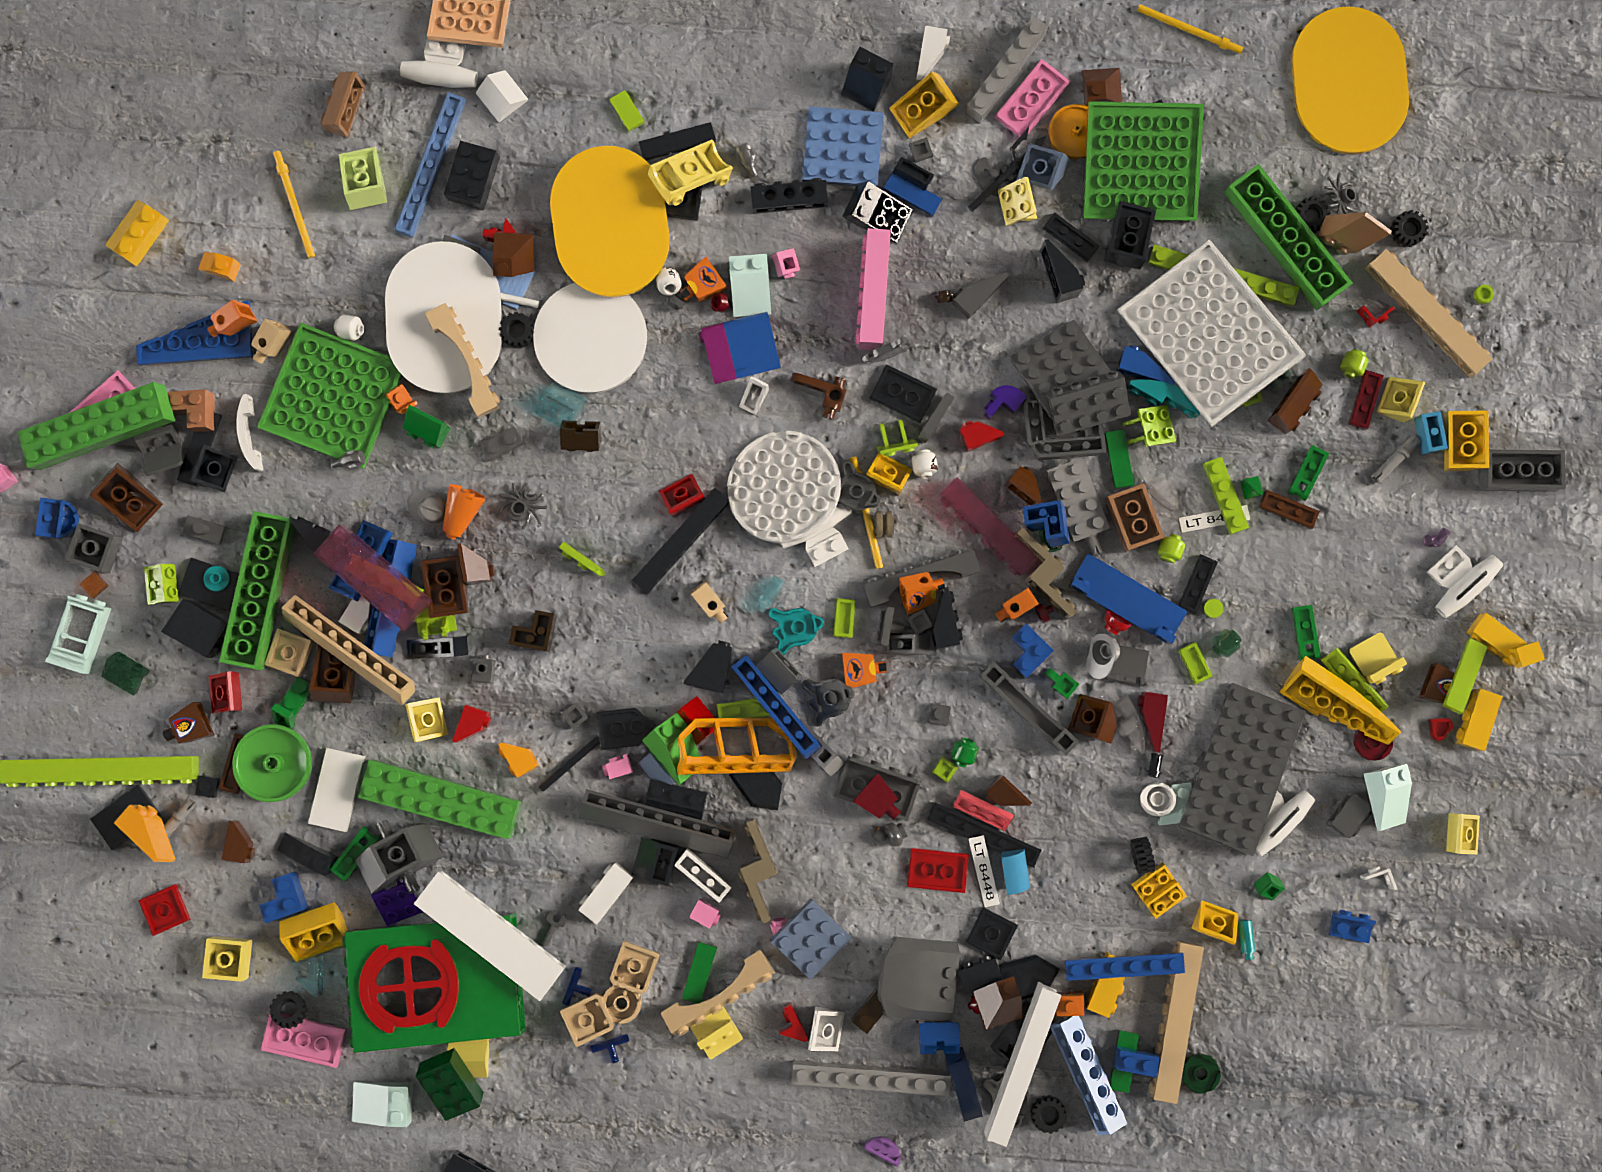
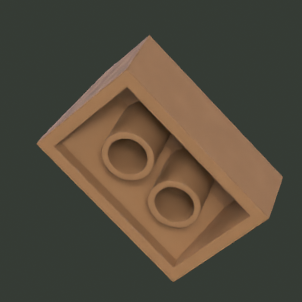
M340 72L338 77L334 79L333 92L328 97L326 113H323L321 117V124L326 132L348 138L365 87L356 72Z

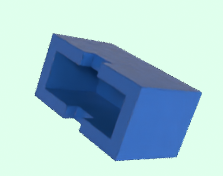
M959 1022L919 1023L920 1054H936V1050H943L944 1054H959Z
M1116 1046L1113 1066L1120 1071L1156 1077L1160 1057L1155 1053Z

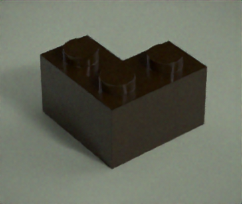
M535 610L532 629L512 625L509 645L550 652L557 614Z

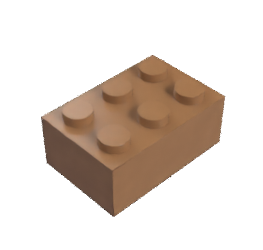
M1144 483L1105 498L1124 553L1164 538Z

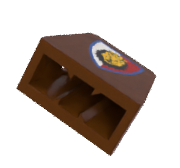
M1431 664L1418 698L1444 703L1455 673L1441 664Z
M192 702L168 719L171 727L163 731L166 741L176 738L179 744L215 735L201 702Z

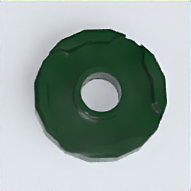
M1196 1053L1187 1057L1182 1073V1080L1185 1086L1199 1094L1214 1090L1221 1078L1218 1063L1212 1057L1203 1053ZM1204 1068L1206 1075L1201 1079L1197 1078L1196 1071Z

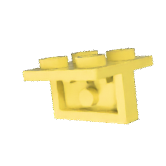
M1023 177L998 189L1006 226H1010L1018 221H1033L1037 219L1028 177Z
M722 1006V1010L717 1014L712 1015L711 1013L705 1017L706 1020L699 1025L694 1024L690 1027L698 1039L697 1045L701 1050L704 1049L709 1059L715 1058L743 1039L724 1006Z

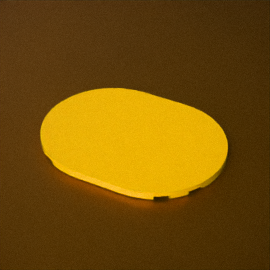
M1338 7L1327 10L1313 18L1298 36L1291 60L1295 107L1300 123L1314 141L1332 149L1334 152L1341 154H1363L1378 149L1399 131L1408 112L1409 90L1405 52L1402 42L1394 28L1385 19L1363 8Z
M598 146L584 150L572 157L557 174L550 196L555 246L564 271L582 289L604 297H622L642 290L657 277L663 268L670 245L665 200L647 175L650 164L638 154L622 147Z

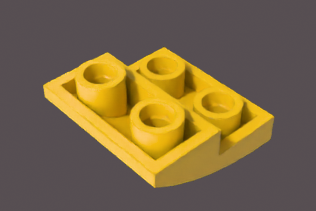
M1163 862L1155 867V871L1146 873L1131 884L1155 919L1187 897Z

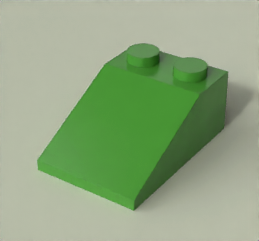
M676 713L655 728L642 741L675 782L680 785L693 774L678 775L677 773L680 759L677 740L688 725ZM690 733L684 739L686 755L700 757L692 733Z

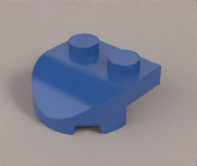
M40 497L35 536L60 539L71 535L79 523V515L75 507L64 500Z

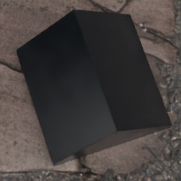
M202 444L189 480L225 493L237 457Z

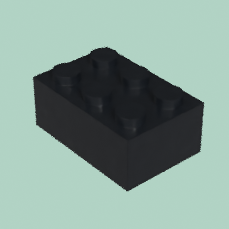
M460 140L444 191L448 201L481 210L485 209L500 160L497 151Z

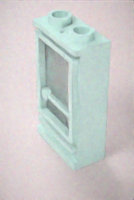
M76 594L75 597H67L66 607L45 662L79 673L89 674L112 608L105 607V602L98 600L90 602L87 601L88 597Z

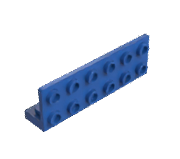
M1091 554L1086 555L1069 584V587L1166 644L1174 642L1176 638L1174 634L1187 614V611Z

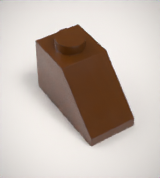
M238 820L229 821L221 859L245 864L253 859L255 848H253V841Z

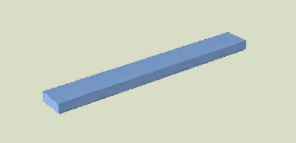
M447 92L396 224L395 231L414 238L466 103L464 97Z

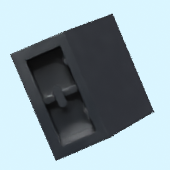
M642 837L631 875L649 882L668 886L679 847Z

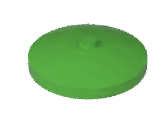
M263 725L248 732L238 743L233 755V773L240 788L250 797L263 802H279L293 797L305 786L312 769V756L307 742L295 730L283 725Z

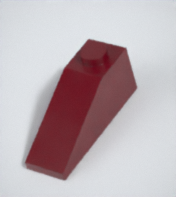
M1142 692L1138 696L1137 706L1140 707L1139 712L1152 752L1160 753L1168 695Z

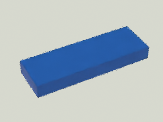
M893 173L884 187V190L932 217L942 201V198L927 190L924 191Z

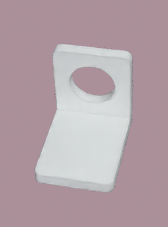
M1376 866L1368 869V873L1360 875L1361 879L1367 880L1383 874L1388 888L1394 891L1397 890L1390 868Z

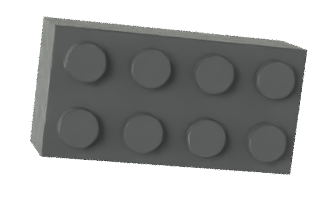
M1489 449V468L1480 469V491L1557 492L1566 489L1565 450Z

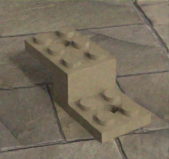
M1022 528L1013 538L1040 563L1025 581L1066 620L1073 617L1077 612L1074 609L1076 606L1069 599L1065 601L1060 596L1061 592L1054 585L1052 587L1049 585L1063 571V561L1056 555L1053 557L1048 552L1049 548L1044 543H1038L1034 539L1035 535L1029 529L1025 530Z
M754 818L747 821L745 831L748 838H753L755 842L752 846L756 856L761 858L741 866V871L738 875L742 884H747L748 890L746 894L750 903L753 901L755 903L754 913L757 920H762L764 924L771 921V915L757 883L777 875V870Z

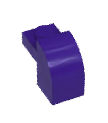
M999 386L991 392L990 396L995 401L991 399L984 407L986 409L984 416L990 420L1001 405L1014 414L1027 396L1013 386Z

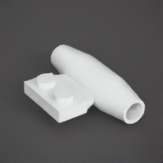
M427 38L424 50L426 61H402L400 66L401 77L423 84L449 88L476 87L478 82L477 72L458 66L462 63L465 51V44L434 41Z
M838 503L832 516L818 531L804 539L780 544L784 549L806 542V552L814 567L848 550L841 533L833 527L851 514V511Z
M1457 545L1454 546L1427 571L1440 586L1448 588V591L1435 606L1436 611L1442 617L1447 618L1466 606L1489 585L1503 567V563L1496 556L1491 555L1472 567L1470 558Z
M1302 790L1286 803H1284L1282 795L1277 791L1255 851L1257 854L1263 856L1273 849L1303 820L1315 802V799L1307 791Z

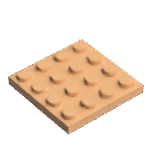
M433 0L427 38L434 41L503 48L510 0Z

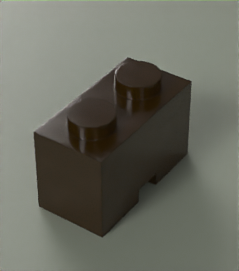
M562 420L560 427L561 450L599 451L601 444L600 422L585 421V424H578V421Z
M877 988L873 990L864 1004L851 1018L852 1022L866 1034L869 1033L883 1015L882 1011H884L882 1003L877 996Z

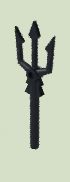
M1029 127L1010 148L1012 162L1007 164L1005 168L1000 169L1001 175L968 206L971 212L976 210L1006 179L1010 182L1013 176L1017 175L1025 154L1018 158L1015 149L1023 140H1027ZM1046 136L1036 139L1034 145L1042 147Z

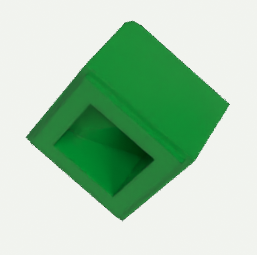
M1258 476L1240 481L1245 499L1259 497L1263 494Z
M1266 872L1254 884L1258 894L1271 901L1285 889L1281 879L1269 872Z

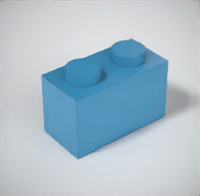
M1441 411L1421 414L1414 418L1418 439L1421 441V455L1438 453L1448 449Z

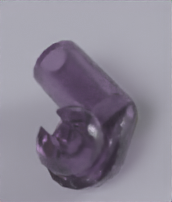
M1442 528L1437 535L1427 534L1423 537V544L1429 548L1440 547L1450 535V531Z

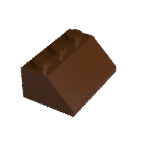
M1308 368L1297 377L1267 421L1285 434L1290 431L1294 432L1300 424L1298 421L1300 417L1308 413L1311 408L1309 406L1311 401H1315L1321 394L1320 388L1323 384L1313 370Z

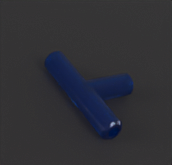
M575 967L562 1001L563 1005H570L574 991L590 996V988L577 984L582 972L580 967Z
M625 1034L591 1045V1052L595 1053L608 1049L611 1063H617L619 1058L615 1046L629 1042V1036Z

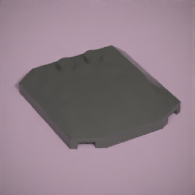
M1030 389L1023 406L1027 444L1038 460L1106 455L1105 435L1103 434L1102 424L1057 437L1053 419L1049 417Z
M893 936V942L888 950L884 951L881 961L877 996L882 1003L883 1015L894 1018L949 1021L954 1009L960 951L958 943L954 941Z

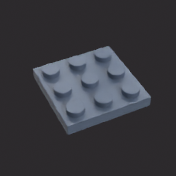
M810 898L770 941L811 980L846 945L851 936Z

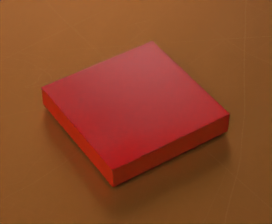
M176 884L138 900L153 936L191 920Z

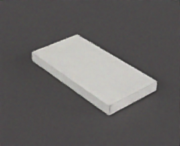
M326 748L308 824L343 832L348 831L365 756Z

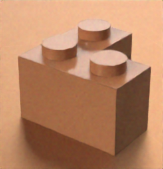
M206 389L168 392L173 413L187 415L188 429L194 432L214 431L215 394Z

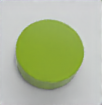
M1480 285L1474 290L1473 298L1479 304H1487L1494 298V290L1489 285Z
M1210 599L1204 603L1203 612L1209 618H1217L1223 613V604L1217 599Z

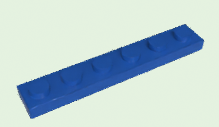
M1184 953L1065 960L1066 980L1185 973Z

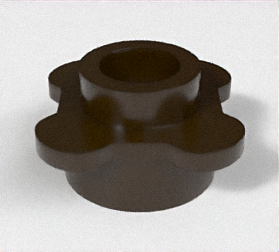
M950 290L938 291L939 295H935L938 303L953 301L952 296H954V293H950Z

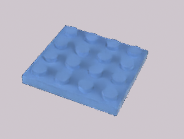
M809 106L803 182L810 181L813 178H821L826 180V184L857 186L860 182L869 181L877 187L884 112Z

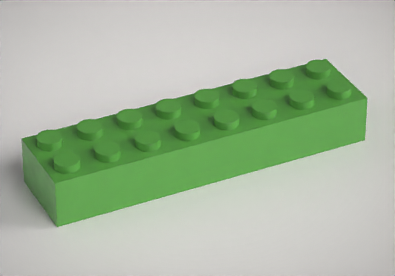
M1259 164L1228 186L1224 194L1297 287H1300V291L1316 311L1353 284Z
M152 382L18 431L17 433L27 468L43 470L175 422L165 385Z
M253 511L219 660L221 663L264 671V663L268 654L296 529L289 520L290 518Z
M378 760L368 761L358 798L505 839L512 837L522 800Z

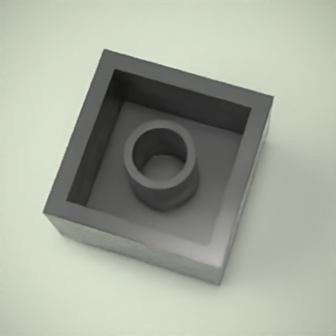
M78 523L65 560L110 574L122 537Z

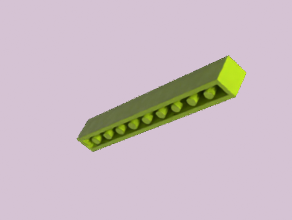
M199 756L0 760V783H6V787H18V783H25V787L38 786V783H45L44 786H57V782H64V786H76V782H83V786L96 785V781H103L102 785H115V781H122V785H132L134 781H141V784H153V780H161L160 784H173V780H180V784L192 783V779H198Z

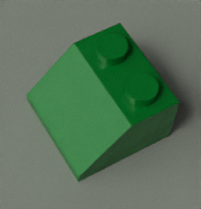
M411 405L407 408L403 429L407 431L406 435L415 440L418 437L424 440L423 444L432 449L434 446L441 448L451 428L444 422Z

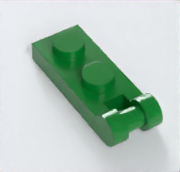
M1311 445L1287 493L1295 494L1300 497L1299 499L1306 501L1329 453ZM1300 483L1306 485L1304 490L1298 488Z
M1306 605L1291 608L1299 660L1301 661L1305 656L1308 658L1312 657L1313 659L1320 658L1313 606ZM1311 644V650H1306L1305 645Z
M364 826L330 871L346 882L358 867L356 859L369 846L377 843L380 837L376 834H371L369 829ZM363 838L369 841L366 845L360 842Z

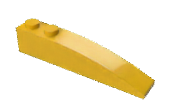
M1307 656L1293 669L1280 690L1281 694L1316 716L1320 714L1328 717V720L1334 723L1337 721L1345 724L1348 729L1353 731H1362L1365 736L1387 745L1401 733L1379 709L1358 691Z

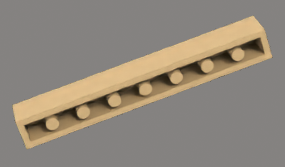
M1385 249L1364 268L1469 378L1476 375L1493 359L1489 351L1481 347L1476 342V338L1463 328L1462 323L1455 320L1450 315V311L1438 303L1435 295L1428 292L1423 287V283L1410 274L1408 267L1402 265L1393 252Z
M296 595L282 607L283 618L399 704L403 705L415 692L412 679Z
M1177 941L1176 945H1173L1172 953H1184L1185 973L1169 974L1171 976L1170 984H1167L1165 989L1167 1001L1162 1006L1164 1019L1163 1023H1160L1158 1033L1161 1035L1160 1042H1157L1155 1047V1054L1160 1057L1157 1076L1153 1077V1082L1150 1081L1148 1092L1151 1093L1150 1096L1154 1100L1178 1103L1204 947L1201 945Z

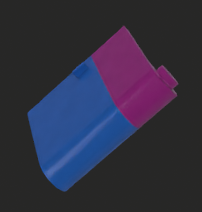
M768 312L702 327V332H698L700 342L705 343L715 384L781 368Z

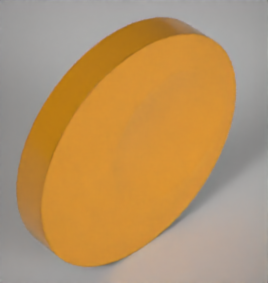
M1082 104L1064 106L1054 114L1049 124L1048 137L1055 151L1066 154L1070 159L1086 157L1088 106Z

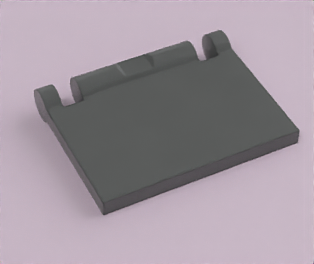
M1119 645V658L1114 662L1106 680L1135 685L1137 677L1140 678L1139 686L1143 687L1149 651Z

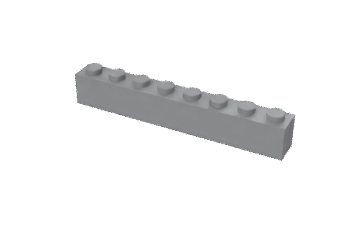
M793 1060V1085L949 1096L951 1076L949 1072Z

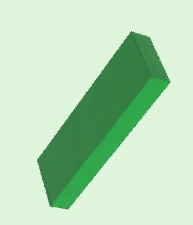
M1125 430L1106 432L1105 439L1114 488L1134 486Z
M698 942L682 999L697 1004L701 1003L717 950L716 946Z
M1119 1030L1116 1046L1137 1050L1139 1034ZM1112 1066L1109 1084L1111 1089L1129 1093L1132 1073L1117 1070Z

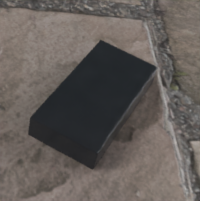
M901 157L892 172L924 191L934 177V174Z

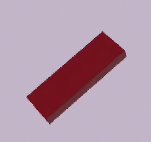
M1365 370L1348 425L1364 430L1369 428L1384 375Z

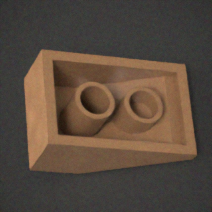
M1367 212L1326 215L1317 236L1326 245L1334 247L1337 253L1347 255L1363 250L1390 235L1392 231Z

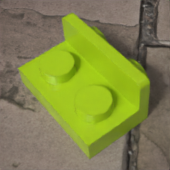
M156 564L144 567L148 605L178 602L175 564Z

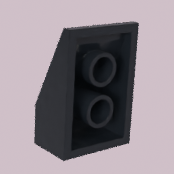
M1119 201L1104 261L1140 270L1146 261L1156 210Z
M1049 239L1044 240L1040 253L1056 303L1078 297L1084 288L1083 286H1085L1083 275L1079 274L1078 269Z

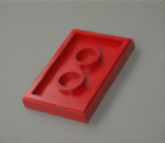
M911 848L907 887L965 893L969 854Z

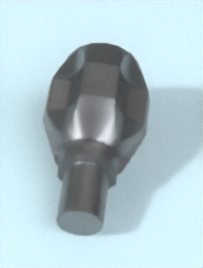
M748 143L736 147V157L739 163L748 169L751 178L758 175L755 169V154L752 147Z
M360 450L348 451L338 460L332 461L331 466L333 469L339 467L358 468L365 463V455Z

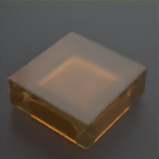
M96 571L92 572L80 583L92 598H96L109 586Z

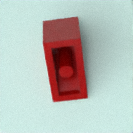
M972 420L963 423L962 428L959 430L967 452L999 440L1004 436L1003 431L979 421L973 423Z
M465 705L452 741L459 743L488 728L491 717H489L490 712Z

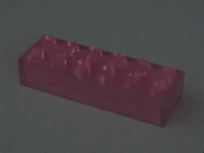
M339 524L313 554L402 631L408 630L433 601L344 524Z

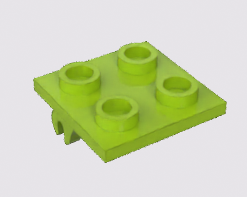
M1167 405L1138 409V418L1122 423L1123 427L1140 422L1142 424L1144 436L1127 441L1128 445L1145 441L1146 447L1176 442Z
M902 419L898 420L902 442L888 444L884 424H879L884 445L876 447L881 455L884 454V457L895 455V452L903 450V453L914 451V447H919L918 442L914 439L907 440Z
M427 598L419 599L414 607L419 637H423L425 641L428 640L430 635L442 633L443 637H447L448 632L457 631L455 615L430 618Z

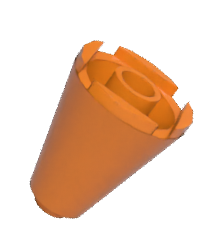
M450 484L448 488L442 529L445 532V536L451 539L462 536L486 499L484 495L472 489H463V486Z

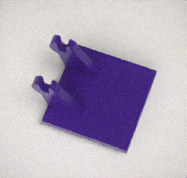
M403 880L397 881V886L389 889L384 888L373 895L371 894L387 926L423 913L420 908L414 905L417 897L415 893H408Z

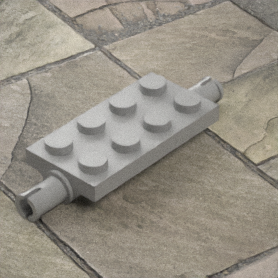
M1067 458L1055 459L1056 467L1047 470L1046 474L1056 500H1061L1065 506L1068 531L1074 543L1084 539V541H1087L1092 556L1100 554L1103 550L1097 538L1098 533L1106 531L1110 527L1084 460L1079 458L1070 462L1067 461Z

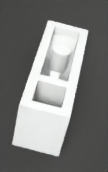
M925 26L916 84L930 73L943 55L944 48H948L950 36H947L948 29Z

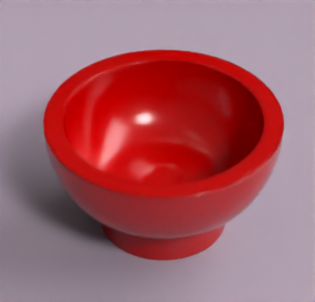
M1110 610L1106 611V625L1104 628L1112 634L1118 635L1119 632L1126 631L1131 626L1124 618Z

